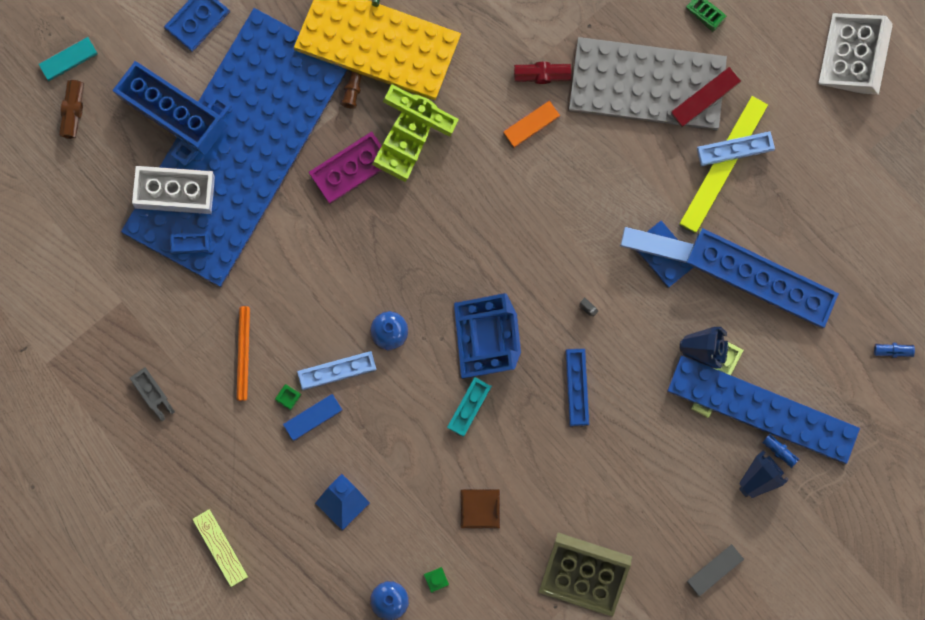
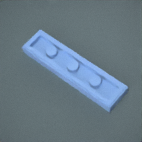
M771 131L699 146L696 149L700 165L706 166L775 150Z
M372 351L303 369L297 371L303 391L376 371L377 369Z

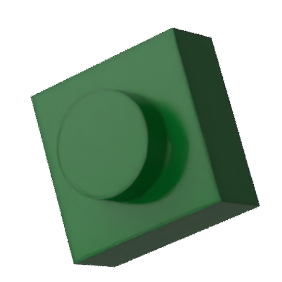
M442 567L424 574L431 593L449 586Z

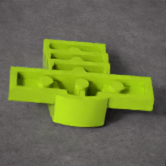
M391 84L383 102L402 113L393 125L372 165L406 182L418 159L430 128L432 127L450 137L459 119L439 109L429 99L419 95H412Z

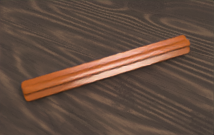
M241 306L239 308L238 401H246L248 393L250 308L248 306Z

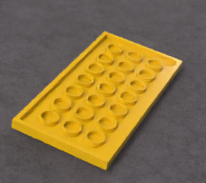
M313 0L295 43L294 50L436 101L461 33L380 4L378 7L372 6V1Z

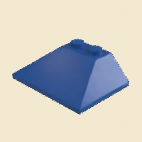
M503 293L454 303L461 378L515 370L521 354L517 313L508 295Z

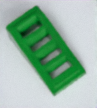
M692 0L686 6V9L712 32L727 17L708 0ZM700 1L701 5L695 9V4ZM705 6L707 9L700 13L699 11ZM709 11H711L712 14L708 18L705 17V15ZM716 16L717 19L712 22L711 19Z

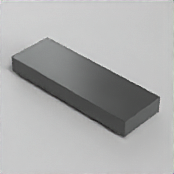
M731 544L686 582L698 596H701L741 563L744 558Z

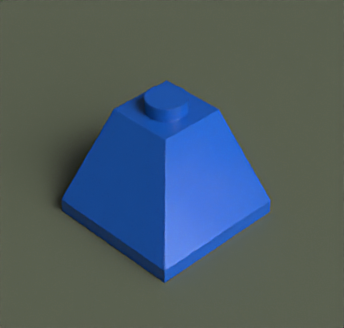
M341 474L324 491L315 504L343 531L370 502Z

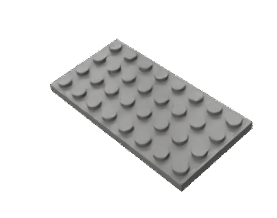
M578 37L569 111L679 125L670 114L671 111L726 69L727 56ZM722 97L685 126L718 130Z

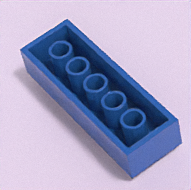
M134 61L112 90L119 99L203 155L207 154L228 126L219 115L137 61Z

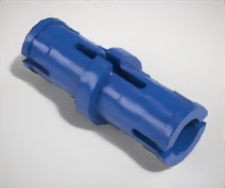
M892 343V345L875 344L874 346L875 356L897 358V356L914 357L915 354L914 345H897V343Z
M771 434L762 442L775 453V457H779L791 469L800 460L787 449L785 444H781Z

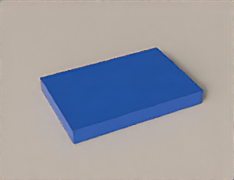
M188 0L164 26V29L193 52L230 13V10L218 0Z

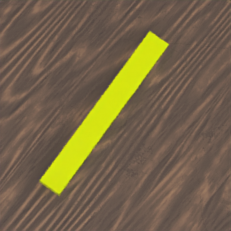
M751 96L727 140L751 136L768 104ZM738 159L712 165L679 225L696 234Z

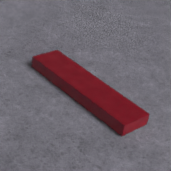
M728 67L672 110L670 114L683 128L740 84L741 80Z

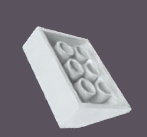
M833 13L819 84L857 93L879 94L893 25L888 17Z

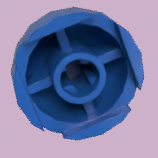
M392 311L383 312L372 321L370 327L371 338L381 349L392 350L399 348L407 340L408 324L398 313Z
M385 581L373 589L370 596V605L373 612L383 620H396L406 612L409 606V597L401 584L394 581Z

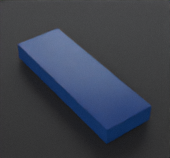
M331 394L283 425L292 440L295 441L343 410L334 395Z

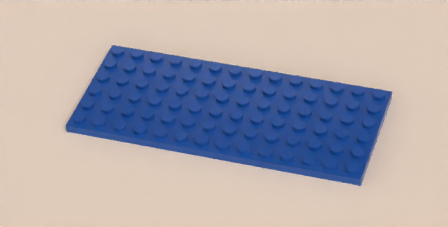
M253 8L198 101L207 107L215 95H218L232 105L224 118L228 126L206 155L199 152L187 166L170 155L181 141L177 137L159 167L213 171L215 180L212 213L134 209L121 233L221 288L348 69L295 51L294 46L300 32ZM209 232L210 252L171 254L170 234Z

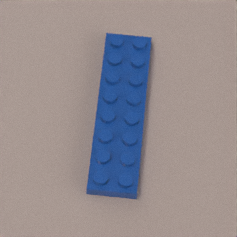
M703 228L700 229L686 261V264L822 329L825 328L839 293Z

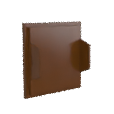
M500 489L461 490V528H500Z

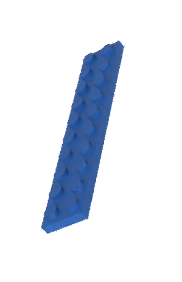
M682 355L667 390L668 393L843 464L848 463L860 430L857 426Z

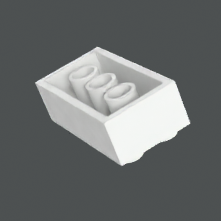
M136 166L132 204L135 209L211 214L215 176L213 171Z

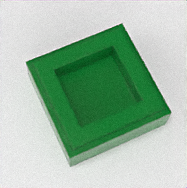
M285 384L275 398V401L291 411L302 394Z

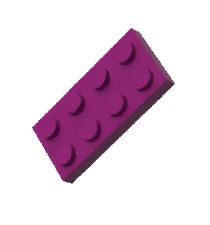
M372 131L308 172L329 205L382 171L372 165L382 146Z

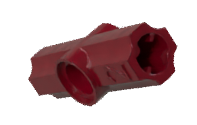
M542 61L529 65H514L515 82H535L536 84H549L551 81H571V64H551L550 62Z

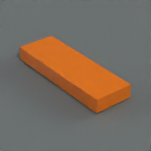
M549 100L503 131V134L513 148H515L558 119L560 114Z

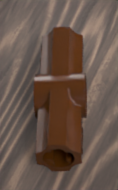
M67 80L65 100L61 104L60 137L74 139L77 136L79 119H81L83 113L82 97L84 82Z

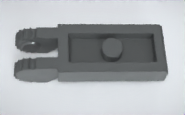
M146 367L130 377V380L151 410L155 411L161 421L165 420L163 413L157 408L160 404L164 403L169 413H175L167 401L168 398Z

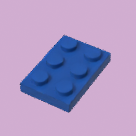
M662 220L647 231L648 233L678 240ZM637 251L667 288L671 287L694 268L684 262Z

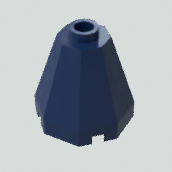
M711 327L686 335L680 341V351L685 357L712 368H722L723 365L721 363L727 361L729 347L728 341H724V336H727V332L722 327Z
M764 450L755 457L739 483L741 485L739 490L745 497L750 496L754 498L783 486L789 480L787 477L783 479L782 475L784 472L770 456H764L766 453Z

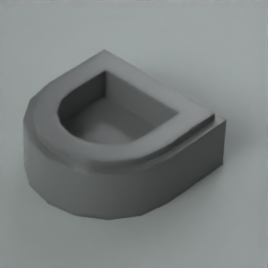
M584 297L579 307L588 315L594 317L598 313V309Z

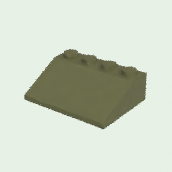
M557 533L539 593L613 617L631 567L632 556Z

